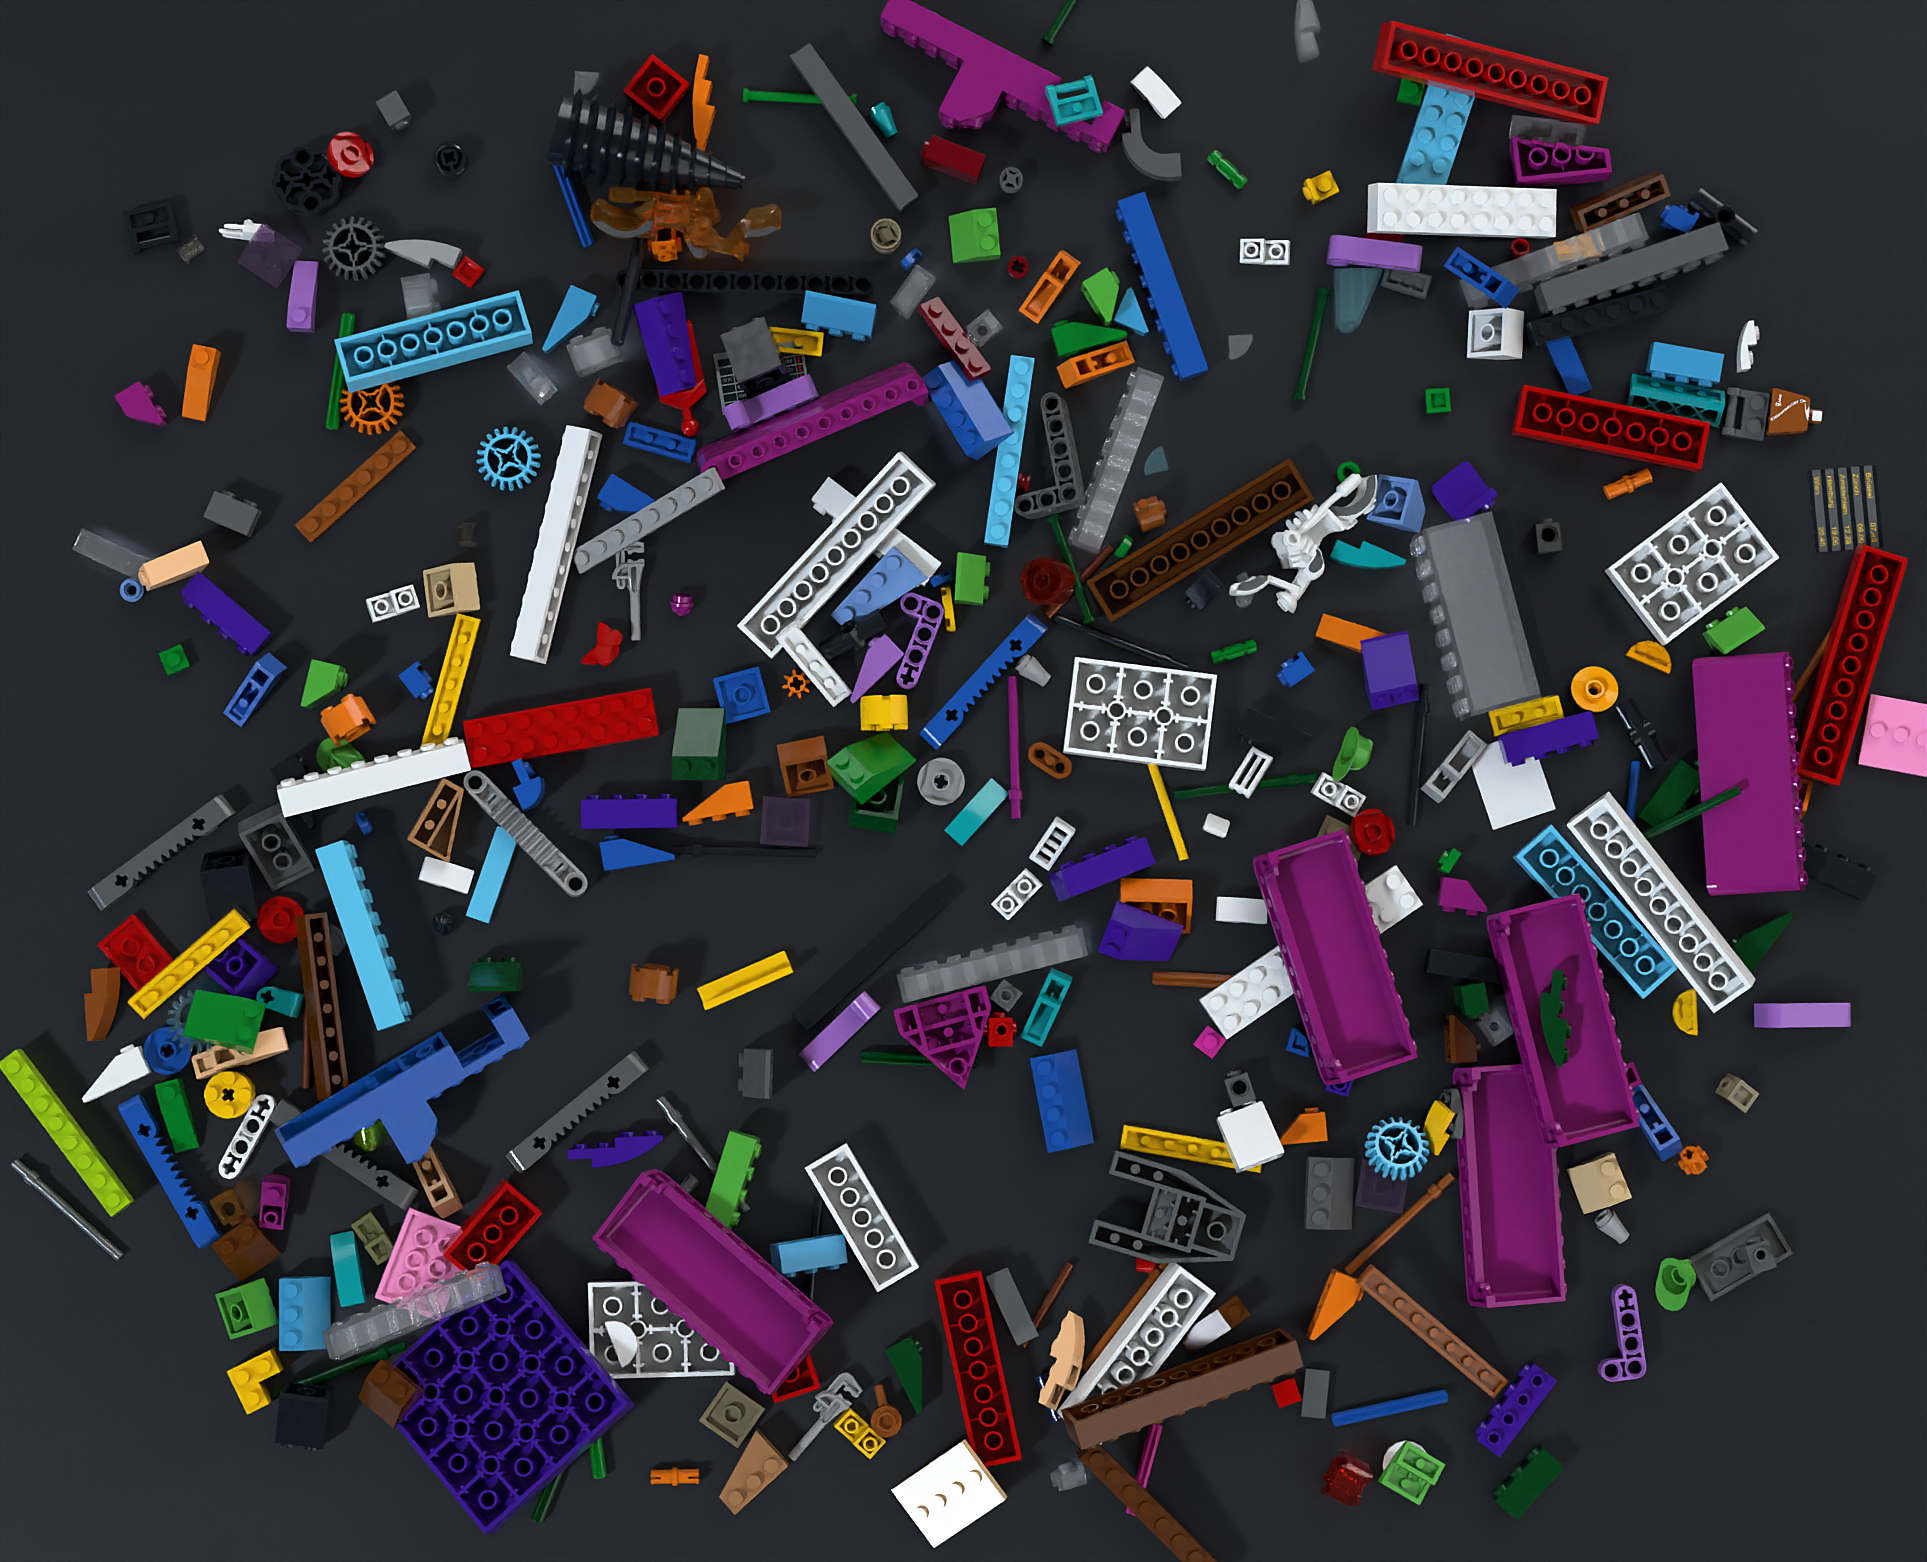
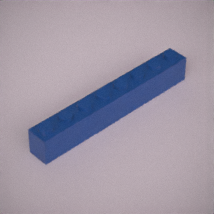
M1145 191L1119 200L1115 213L1118 221H1123L1126 230L1122 232L1126 243H1131L1134 252L1130 254L1134 266L1139 265L1142 274L1138 275L1143 289L1147 287L1150 295L1146 299L1150 310H1155L1157 319H1154L1157 330L1159 333L1163 332L1166 340L1162 342L1167 355L1171 354L1174 363L1170 365L1174 377L1179 376L1180 381H1184L1206 373L1208 371L1206 360Z

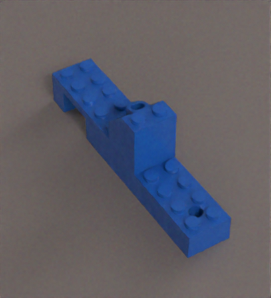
M501 995L482 1006L495 1030L466 1048L454 1053L440 1031L276 1128L274 1131L295 1168L309 1164L313 1157L320 1153L325 1154L331 1151L335 1144L351 1139L357 1131L373 1126L379 1118L406 1163L409 1164L421 1160L424 1154L429 1151L431 1141L438 1132L436 1125L438 1120L428 1105L427 1100L439 1097L450 1086L455 1087L461 1084L465 1077L481 1072L485 1068L484 1066L492 1061L497 1062L503 1059L507 1052L523 1047L526 1041L530 1039L505 997Z

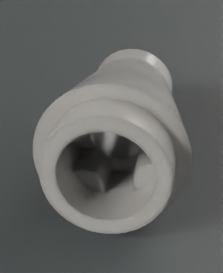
M1027 653L1015 667L1019 671L1018 674L1040 684L1042 687L1051 677L1033 655L1029 656Z
M1605 1209L1595 1218L1594 1222L1597 1224V1228L1615 1239L1619 1244L1629 1237L1630 1234L1626 1231L1614 1211Z

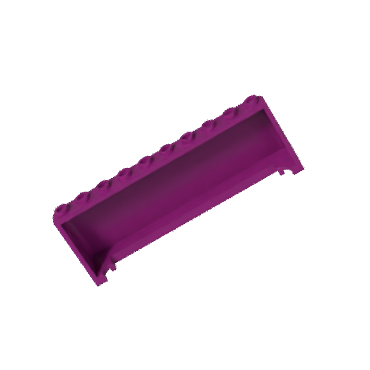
M901 362L708 444L698 450L696 460L701 473L715 467L721 481L910 400L917 407L929 403L928 390L914 367L909 363Z
M1789 652L1694 658L1692 669L1701 803L1737 785L1742 794L1702 813L1708 893L1710 896L1805 890L1808 877L1803 866V861L1806 860V851L1802 847L1804 825L1800 822L1803 804L1801 799H1799L1798 792L1801 789V778L1797 775V766H1799L1800 758L1795 748V742L1798 741V732L1794 728L1796 706L1792 704V694L1795 692L1794 681L1791 680L1790 671L1793 670L1792 657L1789 656Z
M1344 829L1266 853L1253 859L1254 871L1320 1076L1327 1086L1342 1084L1418 1058L1416 1054L1417 1045L1411 1038L1409 1032L1410 1024L1407 1017L1404 1016L1401 1007L1402 999L1394 986L1395 977L1387 964V952L1381 945L1379 939L1380 931L1372 917L1373 909L1365 896V884L1360 879L1357 871L1358 862L1352 855L1350 849L1351 841Z
M1579 893L1489 915L1486 919L1537 1123L1546 1148L1563 1147L1638 1127V1121L1640 1120L1639 1111L1634 1106L1632 1099L1634 1091L1631 1084L1628 1083L1626 1075L1628 1073L1627 1064L1622 1060L1620 1052L1622 1050L1621 1041L1616 1037L1614 1029L1616 1026L1613 1014H1610L1608 1006L1610 1003L1609 995L1604 990L1602 983L1604 975L1602 969L1598 967L1596 960L1598 952L1596 946L1592 944L1590 936L1592 933L1589 921H1586L1584 913L1586 910L1585 902ZM1552 969L1562 970L1563 976H1567L1566 990H1561L1560 999L1564 1000L1563 1014H1558V1018L1567 1019V1024L1571 1025L1570 1039L1565 1040V1048L1569 1049L1568 1062H1563V1067H1557L1549 1053L1540 1019V992L1550 993Z
M1523 1064L1455 1068L1453 1071V1088L1459 1091L1464 1117L1462 1139H1457L1468 1302L1471 1306L1493 1308L1566 1301L1567 1284L1564 1281L1566 1263L1562 1252L1564 1237L1561 1234L1563 1217L1559 1206L1561 1190L1558 1186L1559 1165L1556 1161L1558 1147L1546 1148L1542 1141Z
M653 1169L642 1172L592 1238L597 1242V1247L601 1251L609 1253L614 1257V1262L619 1267L631 1272L632 1278L636 1282L648 1287L653 1297L665 1302L671 1313L682 1317L688 1328L699 1332L703 1336L705 1343L712 1347L715 1346L726 1361L733 1362L739 1368L738 1371L744 1377L751 1378L756 1383V1387L765 1394L771 1395L776 1392L833 1325V1320L661 1170Z

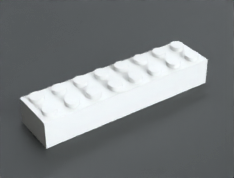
M1400 183L1368 185L1367 233L1552 238L1556 237L1557 189Z
M1169 1263L1077 1384L1074 1391L1070 1393L1058 1409L1057 1413L1063 1418L1062 1409L1153 1376L1216 1293L1179 1264Z

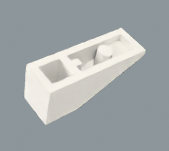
M132 1044L121 1049V1054L112 1060L82 1098L83 1102H90L152 1073L153 1070L144 1057L142 1046L134 1047Z

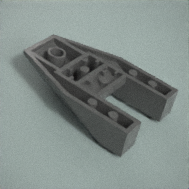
M1114 1150L1108 1173L1152 1186L1154 1190L1141 1232L1094 1218L1088 1243L1154 1263L1233 1261L1246 1214L1185 1171Z

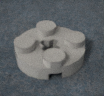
M936 758L921 768L918 774L917 785L920 794L929 803L943 806L953 803L960 797L964 789L965 778L962 770L954 761L946 758ZM940 775H944V779L948 781L947 786L943 785L942 789L937 788V783H934V779H938Z

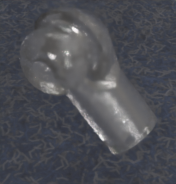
M1246 572L1235 577L1238 583L1249 579ZM1255 593L1237 596L1235 599L1237 606L1248 607Z

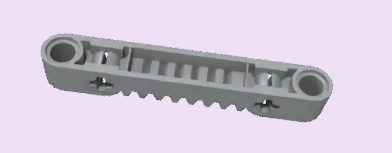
M477 770L466 774L463 783L465 791L569 896L575 898L582 896L588 886L585 875L513 805L485 774ZM472 778H479L482 781V786L479 789L470 788L469 781ZM575 878L581 880L583 884L582 888L577 891L569 887V882Z

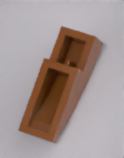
M120 967L91 969L92 993L84 994L87 1041L105 1040L110 1030L119 999Z

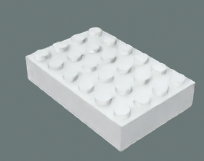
M1721 482L1605 570V573L1663 646L1779 557Z
M1075 657L1063 753L1204 771L1206 769L1217 675Z
M635 1280L590 1281L588 1283L590 1352L613 1379L735 1375V1364L726 1361L715 1346L712 1347L705 1343L703 1336L699 1332L688 1328L685 1320L679 1315L671 1313L667 1308L668 1305L662 1300L653 1297L649 1292L650 1289L644 1284H640ZM614 1320L622 1322L631 1327L637 1337L638 1347L636 1355L624 1367H621L605 1322Z

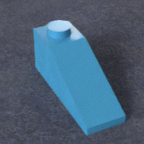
M573 285L570 286L542 348L544 353H551L589 322L591 316H596L600 304L597 303L599 299L596 295Z

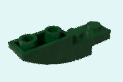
M1552 969L1550 993L1540 992V1019L1549 1053L1556 1066L1563 1067V1062H1568L1569 1049L1565 1048V1040L1570 1039L1571 1025L1567 1024V1019L1558 1018V1014H1563L1564 1000L1560 999L1561 990H1566L1567 976H1563L1562 970Z

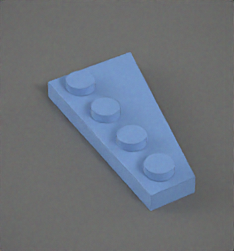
M893 546L833 611L831 616L841 625L852 619L858 621L873 611L880 610L929 577L899 549Z

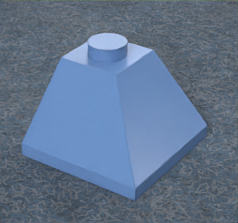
M1379 474L1376 501L1373 503L1375 507L1368 513L1367 520L1401 530L1420 533L1426 509L1418 481Z

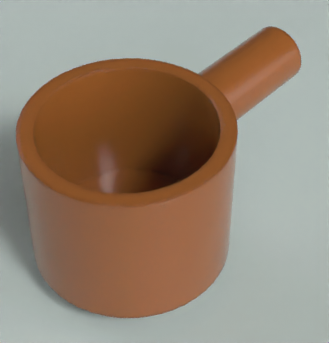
M1152 496L1133 503V508L1143 533L1166 524L1165 518L1168 515L1162 499L1158 501L1156 496Z
M875 1385L874 1389L878 1407L872 1413L871 1427L881 1437H892L901 1428L902 1415L897 1407L887 1403L884 1385Z

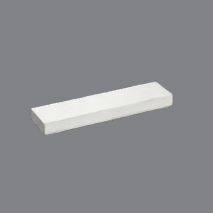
M795 622L775 636L833 707L852 693L850 688Z

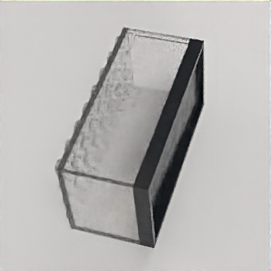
M1506 508L1423 529L1412 538V543H1409L1412 557H1417L1418 566H1415L1418 579H1422L1424 583L1422 596L1425 603L1429 602L1430 612H1428V618L1431 626L1435 625L1437 633L1434 635L1437 649L1441 648L1443 657L1440 658V663L1443 671L1448 673L1449 680H1446L1449 694L1454 695L1455 703H1452L1455 717H1459L1460 721L1542 700L1554 695L1553 682Z

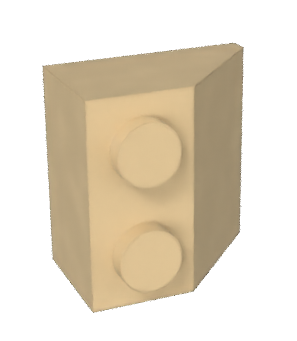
M452 563L423 571L429 618L480 610V598L474 563Z
M1612 1152L1566 1169L1584 1214L1610 1207L1632 1198L1617 1159Z

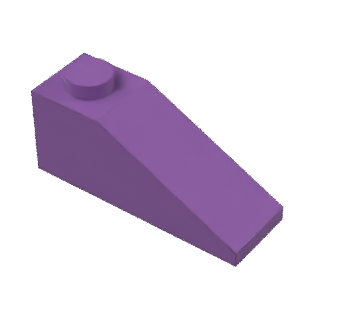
M298 260L294 262L287 314V328L290 331L314 333L319 262Z
M886 634L882 637L877 635L868 644L870 648L865 656L850 699L853 705L905 656Z

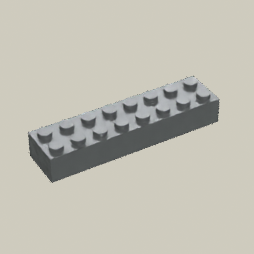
M1718 222L1541 283L1534 290V294L1542 317L1564 313L1569 308L1575 310L1586 307L1589 301L1594 300L1595 304L1607 300L1615 292L1617 296L1630 292V289H1633L1636 285L1639 288L1649 286L1659 277H1661L1662 281L1672 278L1682 269L1684 273L1695 270L1702 262H1705L1706 265L1715 263L1724 257L1723 253L1729 248Z

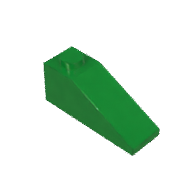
M1068 320L1055 323V328L1051 329V335L1059 359L1127 338V332L1124 330L1077 322L1068 323Z
M183 1078L155 1084L160 1109L175 1152L178 1153L200 1147Z

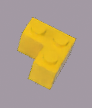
M274 1348L227 1371L247 1415L273 1402L263 1380L284 1370Z

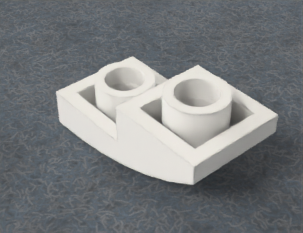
M1145 67L1130 81L1143 100H1147L1161 118L1165 119L1181 104V101L1149 67Z
M1241 239L1240 263L1290 265V241Z
M1754 320L1748 321L1740 334L1737 346V373L1746 372L1751 369L1750 365H1753L1752 351H1748V347H1753L1757 344L1756 340H1759L1758 326H1754Z
M413 584L366 599L373 623L420 608Z
M1324 772L1320 774L1310 792L1352 817L1356 816L1366 796L1339 781H1334L1331 776Z
M425 857L419 880L467 894L474 871L445 861Z
M1026 868L991 905L1009 920L1043 884Z
M1217 897L1216 921L1267 924V908L1264 900Z

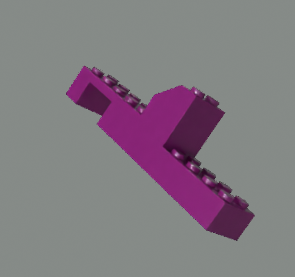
M889 0L880 16L881 27L884 28L883 32L892 37L898 35L904 38V42L911 47L916 48L918 45L925 49L927 55L935 59L939 56L947 60L946 64L958 70L960 67L938 110V119L941 120L940 124L950 130L954 128L958 130L964 128L981 129L984 122L992 119L1001 100H1004V104L1014 110H1017V108L1022 109L1026 112L1025 115L1035 121L1041 119L1047 122V127L1057 132L1062 130L1068 133L1067 137L1073 141L1080 142L1082 140L1089 144L1088 148L1097 153H1101V151L1107 153L1124 120L1125 110L1104 100L1101 106L1103 114L1100 117H1096L1092 125L1079 121L1056 127L1050 103L1045 94V86L1053 84V86L1061 85L1062 78L911 0Z

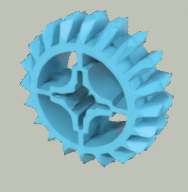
M504 427L503 435L500 434L498 429H495L494 432L497 437L493 439L490 434H487L486 437L490 440V443L487 444L481 441L480 444L486 449L485 451H477L478 455L484 456L482 459H477V464L485 465L479 469V472H488L484 476V480L489 481L493 478L491 482L492 487L497 486L498 482H500V490L504 491L506 484H508L509 490L514 491V483H517V486L522 489L523 484L521 481L523 479L528 484L531 483V480L527 477L529 473L534 477L537 476L532 467L540 468V463L534 462V459H540L541 455L533 452L539 449L537 444L530 446L534 441L532 436L524 440L527 434L524 430L517 436L518 429L516 427L512 429L511 434H509L508 427ZM503 441H515L506 450L495 447ZM521 445H524L528 454L526 465L518 459ZM491 453L500 459L496 474L490 465ZM499 453L503 454L504 456H510L511 453L514 454L512 458L515 460L516 463H518V465L514 462H508L507 464H504L505 460ZM511 468H517L522 471L514 477H503L504 473L506 474Z
M1391 1117L1388 1119V1124L1381 1120L1379 1126L1374 1125L1372 1132H1369L1367 1135L1369 1141L1365 1143V1148L1368 1149L1365 1156L1371 1157L1368 1162L1369 1165H1377L1374 1169L1375 1173L1380 1170L1383 1171V1178H1386L1388 1174H1391L1392 1181L1396 1180L1397 1175H1399L1402 1181L1406 1179V1174L1412 1178L1415 1175V1171L1421 1172V1165H1425L1427 1162L1425 1157L1429 1155V1150L1426 1149L1429 1142L1423 1140L1425 1132L1418 1133L1419 1125H1416L1414 1128L1411 1127V1120H1408L1406 1124L1403 1123L1402 1117H1399L1397 1122ZM1388 1134H1399V1136L1394 1138L1389 1136L1384 1137ZM1406 1138H1408L1411 1141L1415 1151L1412 1150L1413 1148L1407 1144ZM1401 1142L1399 1152L1397 1151L1396 1155L1393 1156L1395 1146ZM1379 1147L1386 1152L1388 1160L1381 1154ZM1398 1160L1410 1161L1405 1164H1395Z

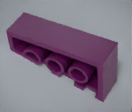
M1513 136L1509 144L1514 188H1540L1608 181L1612 173L1609 149L1581 145L1577 147L1556 142V144L1547 143L1536 139L1524 140Z

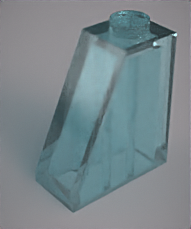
M1382 268L1334 269V329H1340V332H1354V328L1359 327L1382 274Z

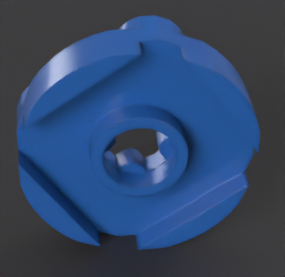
M163 1027L148 1036L144 1044L143 1053L152 1070L160 1074L169 1075L182 1071L189 1064L193 1048L191 1039L183 1036L182 1030L175 1027ZM171 1044L174 1054H170L169 1058H167L162 1048Z

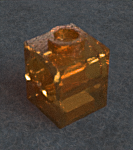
M234 1188L209 1201L223 1226L229 1223L232 1227L243 1221V1215L248 1213ZM227 1202L235 1206V1213L233 1215L226 1214L224 1210Z

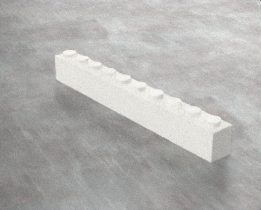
M567 425L563 434L562 446L557 458V466L551 482L548 502L545 506V515L539 530L540 535L537 547L534 550L531 571L528 575L527 588L522 599L523 604L520 616L517 619L515 636L511 643V656L546 664L602 434L590 429Z

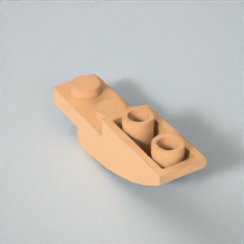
M279 1027L259 1032L253 1055L216 1045L208 1048V1051L191 1056L196 1078L202 1080L240 1065H249L289 1050L284 1029Z
M1071 1311L1063 1319L1059 1335L1052 1343L1050 1355L1057 1360L1050 1369V1376L1046 1385L1040 1391L1038 1401L1055 1411L1065 1389L1071 1392L1074 1391L1084 1356L1085 1335L1083 1318Z

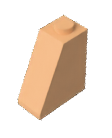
M198 541L144 563L139 568L138 577L140 583L143 586L145 585L147 591L194 576L197 572L201 573L210 562L202 542Z

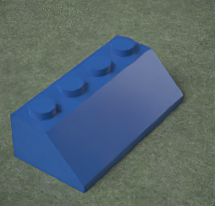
M954 360L937 366L922 377L930 397L966 456L978 460L1014 434L1013 429L982 379L979 378L970 382Z
M1076 1049L1030 1058L1047 1152H1055L1094 1143Z

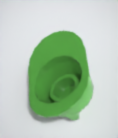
M1351 727L1344 737L1342 748L1333 767L1332 777L1334 781L1343 779L1349 770L1363 768L1370 759L1373 742L1360 736L1356 727Z
M329 737L322 741L317 749V762L325 773H328V769L341 766L342 769L351 767V763L364 760L367 763L364 757L346 740L340 741L341 746H335Z
M1671 1257L1662 1261L1656 1281L1655 1293L1659 1303L1665 1309L1677 1311L1684 1307L1689 1291L1696 1281V1273L1691 1266V1260H1678Z

